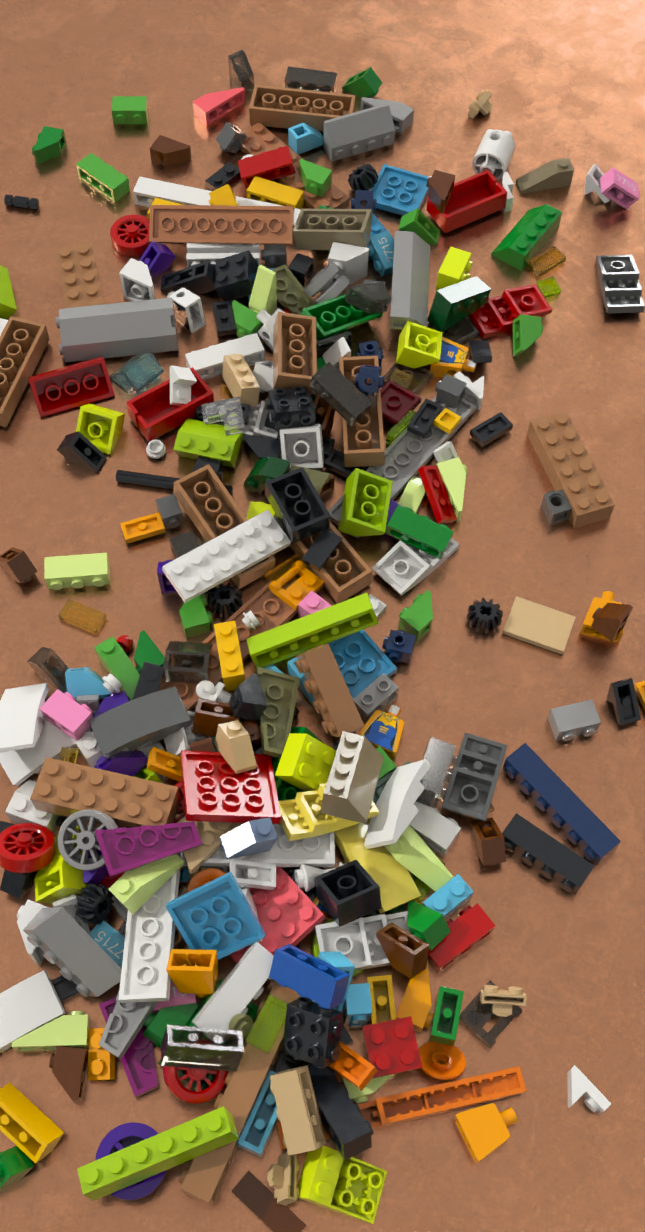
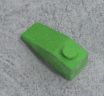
M112 636L95 646L94 649L99 662L109 674H112L123 685L120 689L126 692L127 698L131 701L133 700L140 674Z

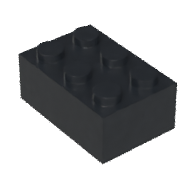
M303 467L265 482V495L292 544L323 531L324 528L329 529L331 516Z

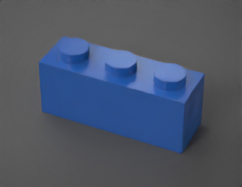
M288 944L275 949L269 977L277 981L280 986L296 991L299 996L317 1002L320 1007L331 1009L343 1003L350 975Z

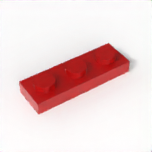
M422 466L418 469L437 524L453 523L457 520L438 466Z

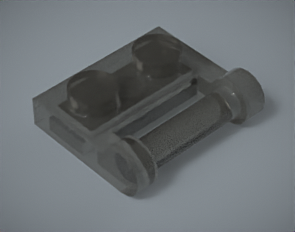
M491 980L486 984L496 986ZM479 992L460 1013L459 1019L487 1047L492 1048L496 1043L495 1039L515 1017L518 1018L522 1009L518 1005H513L512 1015L502 1016L487 1033L482 1027L494 1014L492 1013V1004H481Z

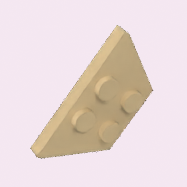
M184 816L178 823L193 821H186V818ZM194 821L202 845L182 852L189 872L193 874L222 846L219 839L220 836L244 823Z

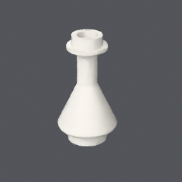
M342 862L338 863V867L344 865ZM301 864L300 869L294 872L295 882L298 888H303L305 892H308L315 887L314 877L335 868L322 870Z

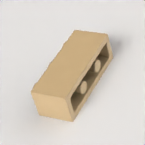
M224 355L221 375L237 404H249L251 407H257L260 386L243 355Z
M308 1065L280 1071L271 1075L270 1088L275 1097L277 1105L276 1114L281 1122L283 1143L287 1148L288 1156L317 1150L324 1146L326 1139Z

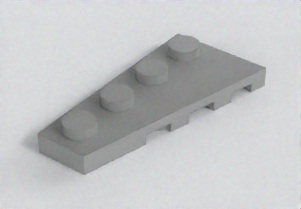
M118 992L113 1013H110L99 1046L117 1058L122 1059L158 1001L121 1003L118 1000Z

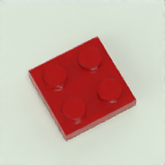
M411 1016L362 1026L369 1063L377 1069L373 1079L422 1068Z

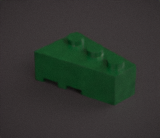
M475 276L437 290L427 321L438 331L445 332L484 306L489 300L491 288Z

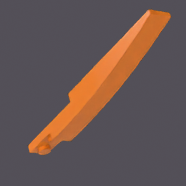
M520 1066L376 1098L374 1101L361 1103L358 1106L362 1118L370 1122L373 1130L525 1093L527 1090ZM277 1122L276 1126L281 1150H285L287 1148L283 1143L281 1122ZM323 1127L325 1139L331 1140L325 1128Z

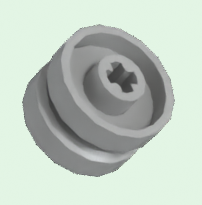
M331 262L311 279V282L303 291L308 297H314L317 293L321 292L314 302L318 304L337 297L351 281L344 274L333 280L338 274L339 268L334 262Z

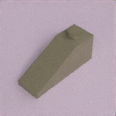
M569 158L552 160L517 178L516 184L521 194L571 186L574 169Z

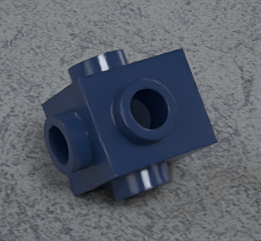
M356 190L355 198H352L351 209H371L372 212L376 210L377 199H373L374 191ZM366 202L367 206L362 207L361 203Z
M377 341L358 343V351L355 352V357L378 356V364L381 367L384 356L383 350L379 348Z
M361 365L360 372L356 373L355 385L358 386V391H363V395L369 396L378 393L379 389L383 388L384 376H381L382 367ZM367 378L371 379L372 383H369Z
M391 630L389 637L385 636L382 649H386L385 655L393 662L410 663L416 635L408 634L403 630Z

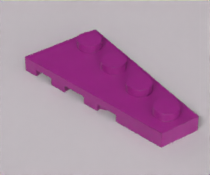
M194 821L94 831L109 877L202 845Z
M116 997L99 1004L106 1024L110 1013H113ZM144 1025L122 1059H120L135 1098L159 1087L153 1042L142 1035L147 1028Z

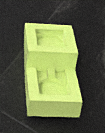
M413 476L409 480L398 503L403 507L412 509L414 513L418 512L426 495L421 478Z

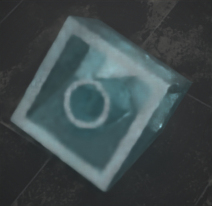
M152 352L135 355L109 377L112 382L127 394L140 395L147 389L146 386L148 384H153L160 379L159 375L164 370Z

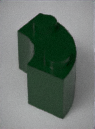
M276 457L259 459L244 481V487L252 492L256 491L261 494L265 490V482L289 473L290 461Z

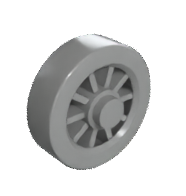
M88 809L75 812L60 827L58 834L59 851L63 859L76 869L86 871L105 866L103 856H99L97 849L100 850L94 832L96 821L102 823L96 830H104L105 828L110 830L118 827L108 814L100 810ZM90 820L89 826L87 827L85 821ZM73 834L77 836V839L72 840ZM73 843H77L78 847L74 848ZM81 850H83L82 856L78 854Z

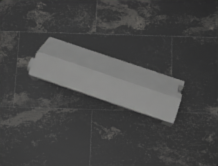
M395 231L389 329L403 330L407 321L427 327L430 245L414 232Z
M172 297L59 309V317H56L57 329L60 328L61 334L59 351L60 355H64L65 362L91 360L101 356L103 358L178 350Z

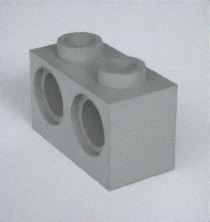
M384 673L353 699L365 724L375 710H385L398 698L399 687Z

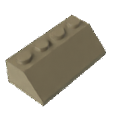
M301 209L292 231L295 247L299 250L325 251L331 250L332 243L337 242L367 248L371 237L372 210Z
M342 732L323 793L322 814L364 824L367 823L384 757L365 736Z

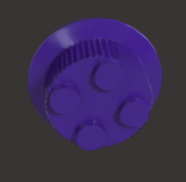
M132 1122L119 1125L103 1138L98 1147L95 1161L155 1136L158 1133L150 1126L142 1123ZM166 1170L111 1193V1195L124 1200H135L145 1197L158 1187L165 1176Z

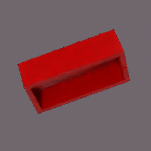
M486 170L455 183L443 213L438 211L429 196L426 210L443 232L447 233L504 209L507 191L499 182L496 183L497 179L489 170Z
M193 367L190 370L197 382L191 386V401L183 406L170 404V379L126 402L130 419L137 428L139 427L140 432L148 442L181 426L187 419L197 417L195 414L197 406L208 407V405H212V402H214V393Z

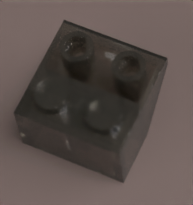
M170 641L164 659L163 672L165 681L197 684L203 680L209 681L213 644Z

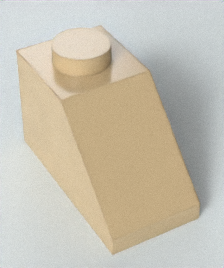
M238 720L219 724L214 746L234 772L238 774L256 769L257 764L250 736Z

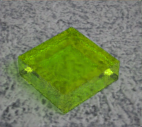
M554 276L539 280L536 283L544 298L561 293V288Z

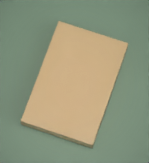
M516 596L502 634L563 655L576 617Z

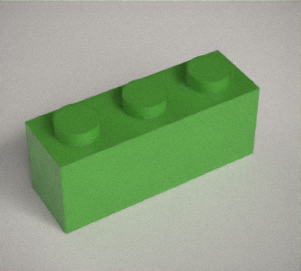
M90 153L76 164L78 177L114 203L130 192L127 176L105 163L100 157Z

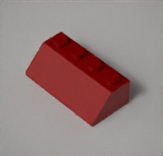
M102 356L27 377L40 417L115 396L105 360Z

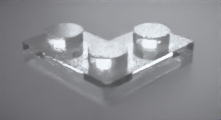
M240 396L201 405L205 425L224 421L227 436L246 432Z

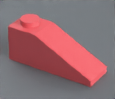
M241 87L201 96L193 101L194 116L208 126L246 103L245 89Z

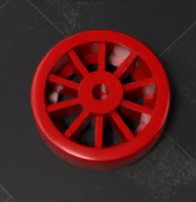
M127 215L116 220L110 229L114 249L125 256L143 255L150 244V220L141 215Z
M20 823L10 826L0 833V866L5 870L15 873L34 872L47 866L55 856L54 835L51 830L43 825Z
M189 1037L176 1043L168 1052L163 1066V1077L168 1090L179 1100L193 1104L204 1103L216 1097L223 1089L228 1075V1062L224 1051L217 1043L204 1037ZM196 1049H202L197 1059ZM188 1051H190L191 1060L184 1055ZM207 1052H209L213 1057L204 1062L203 1060ZM180 1059L186 1063L185 1066H178ZM216 1061L217 1071L208 1070L207 1066ZM177 1069L184 1070V1074L178 1077ZM207 1073L216 1074L213 1083L206 1078ZM188 1078L184 1087L180 1081ZM200 1080L208 1086L207 1089L201 1090ZM193 1081L195 1083L196 1092L190 1091Z

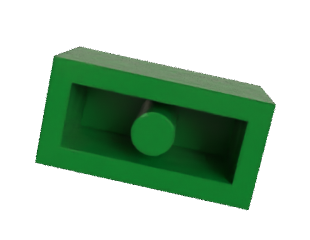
M443 986L439 987L429 1041L450 1046L454 1045L464 991Z

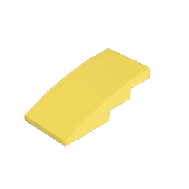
M327 783L320 784L316 791L297 792L295 799L278 801L281 813L280 824L289 841L335 832L360 822L321 813L323 793ZM373 801L368 819L379 813Z
M370 818L366 824L358 823L334 832V839L346 864L357 860L379 885L382 906L379 912L382 914L420 897L421 894L409 871L392 856L385 846L365 848L364 843Z

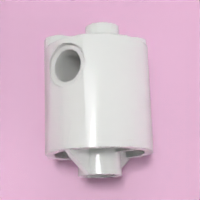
M492 129L486 131L472 161V167L476 174L489 170L497 180L503 177L516 146L511 132Z

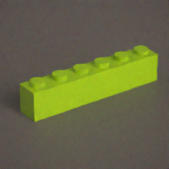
M364 593L249 637L246 640L250 656L256 668H264L301 654L318 645L327 644L377 625L379 622L368 593Z
M223 1106L77 1168L83 1195L95 1201L238 1140L239 1136L232 1114Z

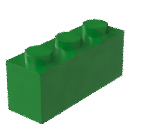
M399 505L395 509L386 528V534L440 560L450 544L454 533L448 526L444 524L439 525L429 517L420 516L414 513L412 509Z

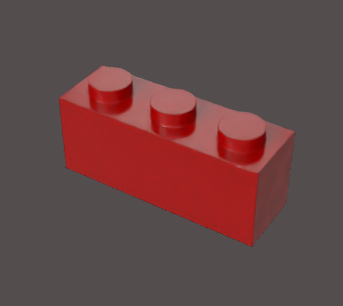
M288 146L238 160L241 179L246 188L249 187L255 176L271 181L296 173L293 157Z
M478 903L473 907L470 905L465 907L459 913L460 917L456 920L449 919L446 921L450 933L436 947L429 950L427 960L437 973L441 972L494 931L495 924Z

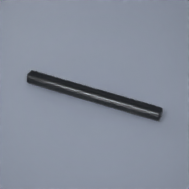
M117 470L116 481L167 489H174V482L180 479ZM224 485L229 494L232 496L233 487L230 485Z

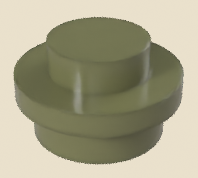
M246 1014L235 1015L229 1023L231 1035L235 1039H242L248 1036L253 1025L252 1018Z

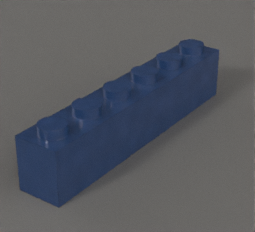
M526 743L505 759L503 765L505 773L520 784L521 790L535 800L540 810L546 811L549 814L554 825L562 828L567 833L568 839L583 850L584 856L589 861L598 865L617 849L621 841Z

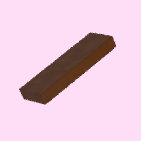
M249 1170L233 1188L232 1193L273 1232H302L306 1227V1224L287 1206L277 1204L274 1194Z

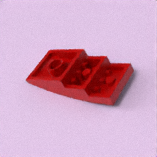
M532 284L504 290L501 296L489 298L488 302L470 314L469 318L482 339L512 331L513 320L521 314L544 317L552 312V308L537 285Z

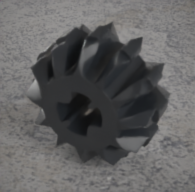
M362 164L352 171L353 173L349 175L348 179L350 187L355 192L356 190L369 191L378 182L379 176L373 166Z
M229 582L226 586H223L222 583L219 584V588L214 587L211 589L212 592L208 593V606L212 609L214 615L220 613L221 618L225 614L231 617L232 612H236L243 605L242 592L238 591L237 585L231 587Z
M484 597L481 599V602L475 599L473 605L468 607L467 620L470 621V628L477 627V633L481 629L484 630L485 634L488 633L489 629L494 632L502 622L503 612L499 610L500 605L493 604V599L489 600V602Z
M88 883L86 888H81L80 896H76L78 902L74 905L77 908L75 915L84 923L101 924L103 920L108 919V913L112 912L111 905L115 902L112 900L113 894L105 885Z

